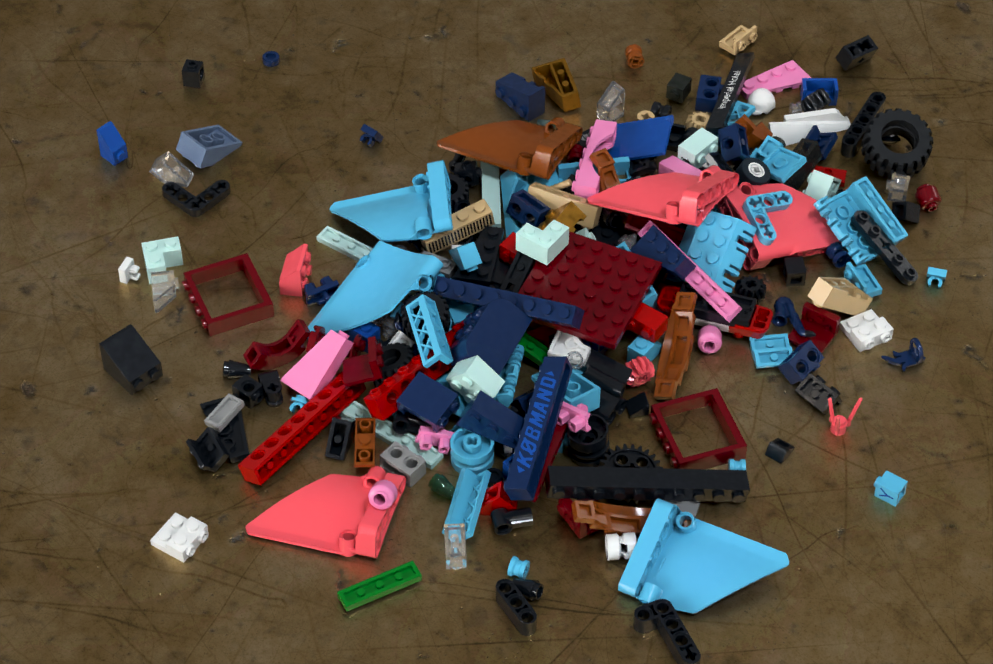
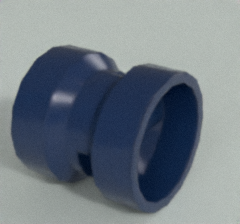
M840 242L831 244L826 250V255L829 259H832L833 264L837 268L846 266V262L851 260L848 252L844 251L845 248Z

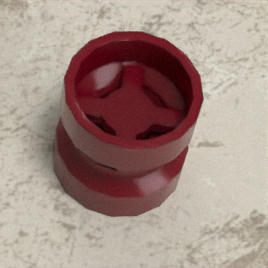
M576 144L567 153V163L580 161L583 155V146Z

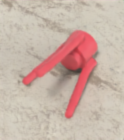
M861 397L856 402L848 419L842 415L834 416L832 398H828L830 430L834 435H844L846 428L851 426V421L863 400Z

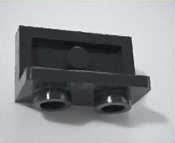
M207 427L196 441L192 439L186 441L190 448V453L194 455L198 462L197 465L204 471L216 472L230 456L214 428Z

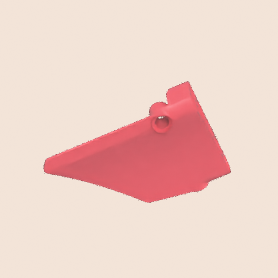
M716 165L704 169L700 176L677 172L656 174L608 188L588 197L587 203L664 221L669 224L683 223L699 227L714 206L737 187L739 174L721 170Z
M380 466L371 467L368 473L361 477L340 474L327 475L304 486L271 506L248 523L245 530L251 536L335 553L345 557L358 554L377 558L394 511L405 490L406 476L389 472L386 474V471ZM380 480L391 481L396 486L398 493L395 502L390 508L385 510L373 507L368 498L370 489Z

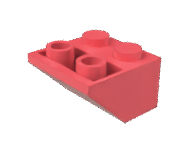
M303 244L286 255L279 279L280 295L303 296L304 285L308 284L307 278L312 274V265H309L311 252H308V244Z

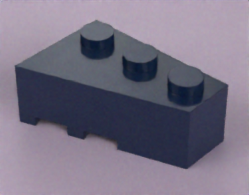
M512 72L496 81L495 93L497 97L506 102L510 108H513L528 122L545 113L544 86L538 87L535 82H527L524 77Z
M654 225L630 249L633 253L662 262V271L681 280H684L696 267Z
M480 390L465 407L456 425L514 449L519 441V433L523 428L524 418Z

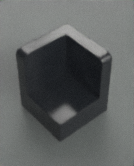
M908 201L892 202V212L898 221L919 223L920 205Z

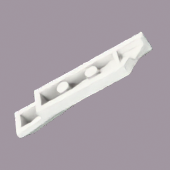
M836 108L784 115L783 122H769L768 129L773 133L772 137H780L788 146L803 142L813 125L818 126L820 133L847 130L851 123L848 116H843Z

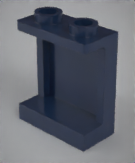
M420 371L396 400L397 408L400 412L404 414L406 411L412 413L432 425L433 431L436 433L447 425L448 418L452 413H456L460 407L459 395Z

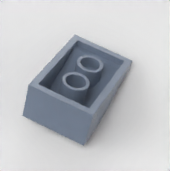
M218 124L182 131L176 150L184 158L194 163L196 167L204 168L213 166L242 146L243 142Z

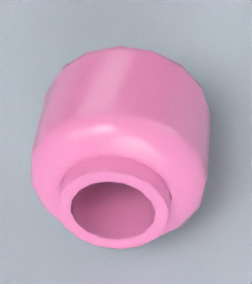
M707 325L698 331L697 345L702 352L712 354L721 348L722 333L716 326Z
M377 481L368 494L371 505L379 510L390 508L397 498V488L391 481Z

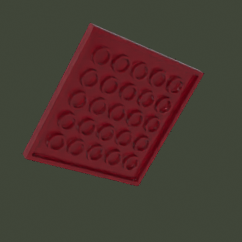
M569 231V244L548 265L537 261L518 293L575 305L585 310L580 329L535 319L532 321L615 350L660 272L662 262Z

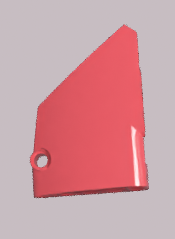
M742 182L717 203L721 214L739 218L750 225L751 223L742 207L747 197L786 191L793 198L792 203L787 209L767 213L777 234L776 239L771 245L766 246L760 243L756 233L752 237V243L738 239V243L749 249L748 253L745 254L746 258L743 268L746 271L766 267L771 260L785 256L807 257L826 253L827 248L831 244L840 242L830 229L831 227L827 225L826 219L814 207L813 204L817 200L783 183L751 185L748 182ZM764 200L766 205L772 206L768 200ZM755 218L758 223L763 224L760 218Z

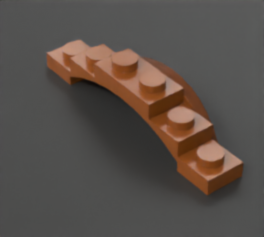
M604 148L593 152L589 158L598 169L600 192L621 184L614 167L615 161L607 149ZM617 211L622 217V222L626 224L629 213Z
M677 292L675 303L672 305L656 373V387L653 396L656 400L675 399L677 386H681L683 373L688 370L695 338L692 334L696 319L694 309L697 295L695 292Z
M574 500L571 504L574 522L588 523L590 529L604 530L605 534L617 533L621 536L623 533L635 532L636 538H639L652 509L612 505L593 500ZM687 520L682 523L683 527H688Z

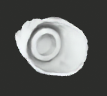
M765 88L754 90L747 101V104L755 106L756 111L752 113L753 115L768 114L776 106L774 95Z

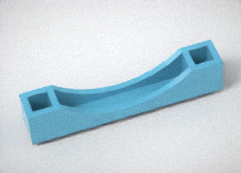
M510 170L500 175L506 238L512 232L517 233L523 227L522 223L506 213L511 196L522 189L527 192L529 188V176H523Z

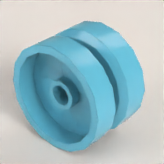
M459 428L452 434L450 440L451 465L456 472L460 474V471L467 467L477 475L492 468L494 463L493 440L464 428Z

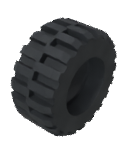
M896 108L895 111L887 109L885 113L880 112L870 120L861 142V152L865 156L864 161L866 164H870L871 170L878 171V175L882 177L883 175L888 176V179L897 177V180H902L905 176L907 178L913 177L914 174H918L928 161L934 142L931 136V129L927 128L928 124L925 120L922 121L918 114L913 115L911 114L912 111H902L900 108ZM899 135L911 144L912 151L903 154L895 153L883 144L882 137Z

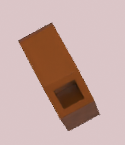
M355 418L354 467H375L376 419Z

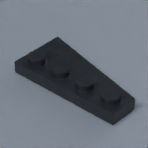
M485 226L475 242L482 263L477 265L478 269L467 272V270L461 271L458 268L453 276L454 280L490 287L489 285H491L499 255V245L502 243L504 228Z
M225 397L200 404L206 418ZM241 409L221 432L215 430L230 454L228 458L231 463L243 461L250 454Z

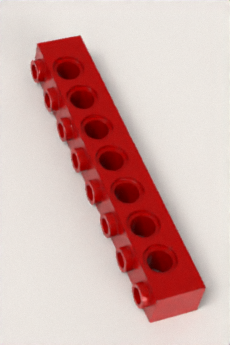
M463 321L455 324L452 330L445 333L449 348L455 341L454 335L456 332L463 328ZM432 349L429 351L428 359L434 355ZM420 354L414 356L407 365L400 367L393 376L386 378L380 386L370 390L369 394L363 398L372 418L386 420L398 410L396 400L419 371L436 380L452 367L451 363L447 365L438 360L429 368H425Z
M342 371L238 464L244 480L261 486L326 427L333 417L338 416L366 390L365 384L345 386Z

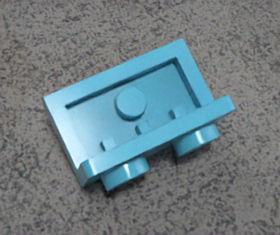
M846 262L844 277L870 297L882 294V287L866 264L854 267L851 262Z

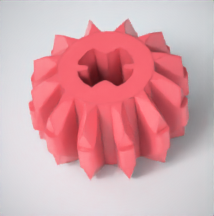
M637 356L635 359L625 363L626 367L632 369L627 382L630 387L645 385L655 375L654 365L646 356Z

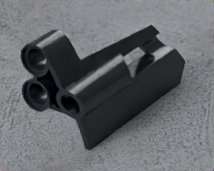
M555 334L549 336V348ZM591 348V353L585 366L570 364L583 371L584 373L581 374L583 377L601 388L600 407L591 411V413L603 417L609 426L614 421L616 414L621 415L627 406V400L623 398V394L632 369Z

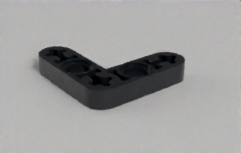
M226 180L216 181L197 196H194L174 182H167L162 186L163 197L192 217L203 215L231 192L230 184ZM206 197H213L211 200H205ZM180 198H187L186 201H179Z

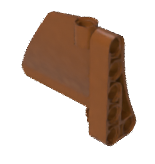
M560 117L553 118L545 126L521 120H510L469 128L437 140L436 144L440 148L516 172L523 176L534 175L549 180L562 159L580 141L583 128L565 123Z

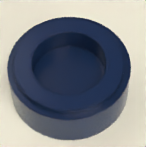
M275 51L264 53L262 56L263 64L267 67L277 66L280 63L279 54Z

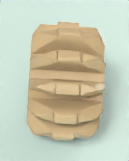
M701 110L699 113L693 111V114L688 115L685 122L686 130L690 127L697 128L698 130L701 127L705 129L711 115H708V112L702 113Z

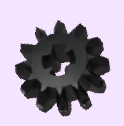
M821 88L805 97L800 105L804 112L823 110L830 104L831 99L829 94Z
M749 274L748 277L742 276L740 280H737L734 293L757 299V305H759V302L765 298L767 288L763 279H758V276L751 277Z

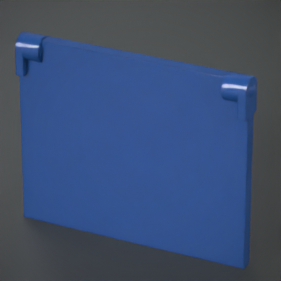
M668 115L618 123L614 146L607 151L612 158L629 156L630 160L665 155L671 128L674 123V116Z

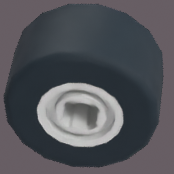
M752 157L745 158L735 170V173L739 174L738 186L742 182H748L751 185L767 184L771 176L767 165L763 161Z

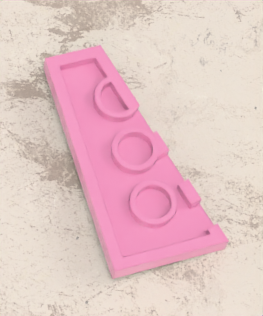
M791 60L746 80L740 94L747 100L750 94L758 88H765L770 92L776 93L782 92L783 89L789 87L796 89L801 85L802 78L811 77L796 62Z

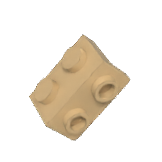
M743 25L738 26L719 41V47L733 55H737L749 44L755 42L758 36V27L754 25L748 29Z

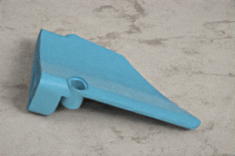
M378 241L370 253L363 256L357 262L356 266L312 320L308 328L310 332H315L313 328L315 325L325 328L326 335L330 330L338 333L339 330H350L374 321L393 311L411 290L428 291L432 286V279L441 270L443 263L435 256L410 252Z
M657 498L620 579L618 591L635 597L644 604L658 599H666L672 603L676 611L697 614L732 593L786 568L790 562L785 552L696 519L689 512H681L677 505ZM685 520L692 521L688 527L682 526Z

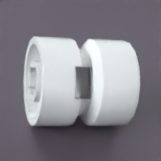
M635 532L623 533L621 536L617 533L605 534L607 561L619 560L620 557L630 559L637 543Z

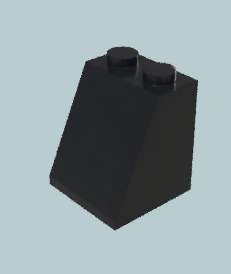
M131 324L99 343L104 370L131 395L163 376L161 362Z

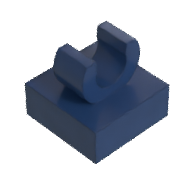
M363 124L360 129L364 133L360 137V141L365 143L369 139L367 143L369 147H373L375 141L381 143L384 138L378 131L366 124Z

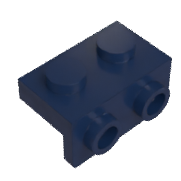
M813 125L801 145V152L807 161H809V155L812 158L813 154L814 157V153L817 159L814 149L816 148L817 151V147L820 154L818 161L825 160L838 139L837 133H820L818 126Z

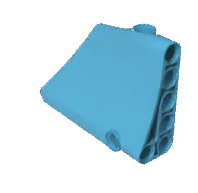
M444 160L427 163L428 172L414 176L412 179L413 186L334 202L329 209L331 213L353 222L382 242L427 240L432 237V234L453 230L451 183Z

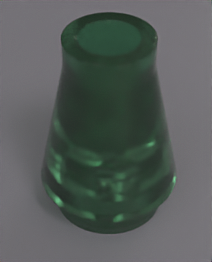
M435 474L428 484L431 491L452 501L455 487L443 474Z

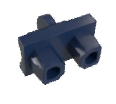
M326 276L320 280V287L316 288L312 282L305 284L304 291L307 306L316 303L318 306L321 304L325 305L338 289V281H333L329 276Z

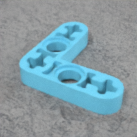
M778 191L747 197L743 203V210L751 225L757 228L756 235L763 245H771L777 236L767 213L787 209L793 201L790 193ZM764 200H768L772 206L766 205ZM755 218H760L763 224L758 223Z

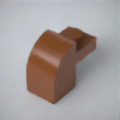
M745 114L734 122L746 128L749 148L758 149L767 135L771 137L773 135L762 121L755 125Z

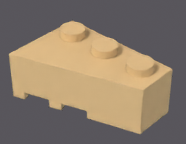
M818 277L808 294V297L813 300L812 303L819 308L824 307L854 316L865 312L873 300L872 297L846 278Z

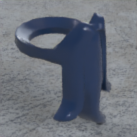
M917 338L910 340L909 350L900 353L893 351L894 358L881 356L883 360L892 365L902 366L903 372H905L906 368L918 365L926 359L923 356L922 345Z

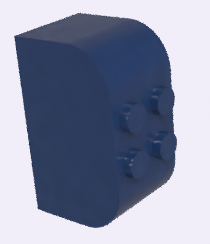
M495 299L475 310L472 314H468L463 321V328L456 332L454 335L455 341L450 347L454 360L451 362L452 367L458 361L478 355L499 375L533 319L506 299Z

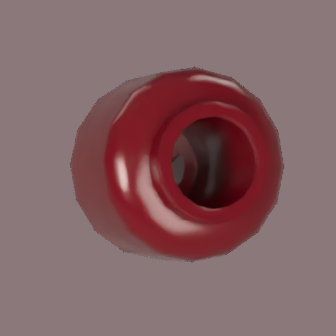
M921 185L915 193L916 202L920 205L921 210L933 212L938 209L942 199L934 185Z

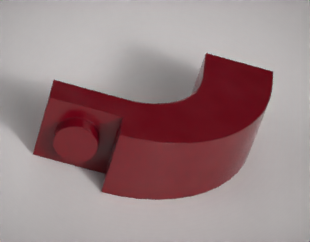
M297 319L284 337L269 344L253 341L243 356L251 369L272 370L292 362L304 352L306 347L303 343L309 337L310 330L304 320Z

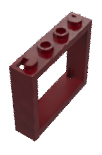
M248 253L183 273L184 281H182L184 291H188L190 304L195 305V314L197 318H201V326L207 330L210 337L274 317L273 302ZM243 271L259 304L211 318L196 285Z
M718 388L651 405V412L648 414L650 424L654 425L656 436L663 443L664 453L669 455L671 467L675 469H708L727 464L729 459H734L735 461L746 459L747 444ZM711 406L730 446L683 458L663 417Z

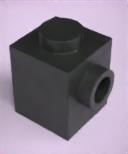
M675 73L667 84L666 98L683 103L691 92L692 78Z

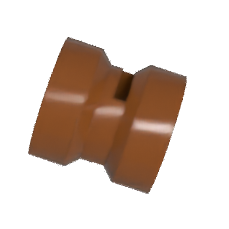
M636 44L629 45L625 49L627 64L630 68H639L644 64L642 48Z

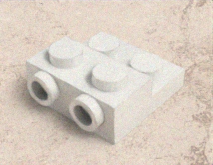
M872 309L840 321L839 328L859 352L888 342L892 339L894 330L884 317L879 318Z
M175 512L152 537L150 542L152 546L184 563L189 557L194 555L198 546L207 540L209 536L208 525L192 516L187 519Z

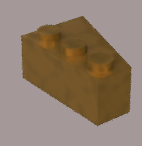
M565 58L531 68L534 82L539 87L544 86L545 93L564 112L581 107L579 92Z
M571 201L555 210L551 209L545 216L546 220L537 228L544 230L553 220H556L568 226L569 231L574 233L576 223L581 220L584 221L587 216Z

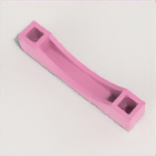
M596 119L594 126L590 127V137H587L586 140L587 148L584 147L582 158L579 161L580 170H576V181L572 182V192H574V195L587 199L599 193L600 176L596 173L589 156L593 152L604 148L608 150L614 146L617 137V122Z

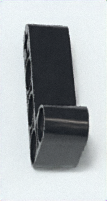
M658 599L635 609L633 627L637 632L644 634L658 629L677 664H700L701 654L670 601Z

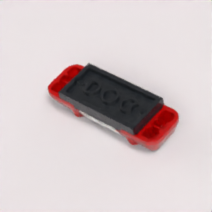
M683 282L681 288L676 286L663 287L657 300L659 312L667 315L669 318L677 292H695L697 295L694 309L696 316L695 325L716 326L721 331L733 333V336L736 338L747 336L761 339L768 331L773 318L771 309L756 305L757 299L726 292L742 308L729 323L689 283Z

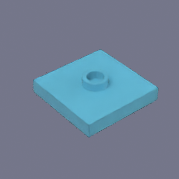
M778 146L763 162L770 170L771 179L785 183L807 162V159L803 155Z

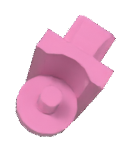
M563 401L556 424L562 426L568 423L570 431L575 433L580 429L585 432L590 431L588 406L581 403L575 407Z
M420 426L415 442L419 443L421 450H430L432 446H437L439 453L448 454L450 440L454 432L441 428L436 433L431 426Z

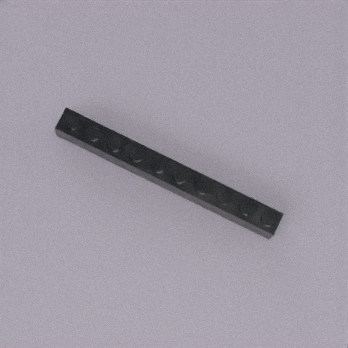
M548 466L544 478L547 498L656 501L659 498L678 502L714 501L739 503L746 502L750 492L746 470Z

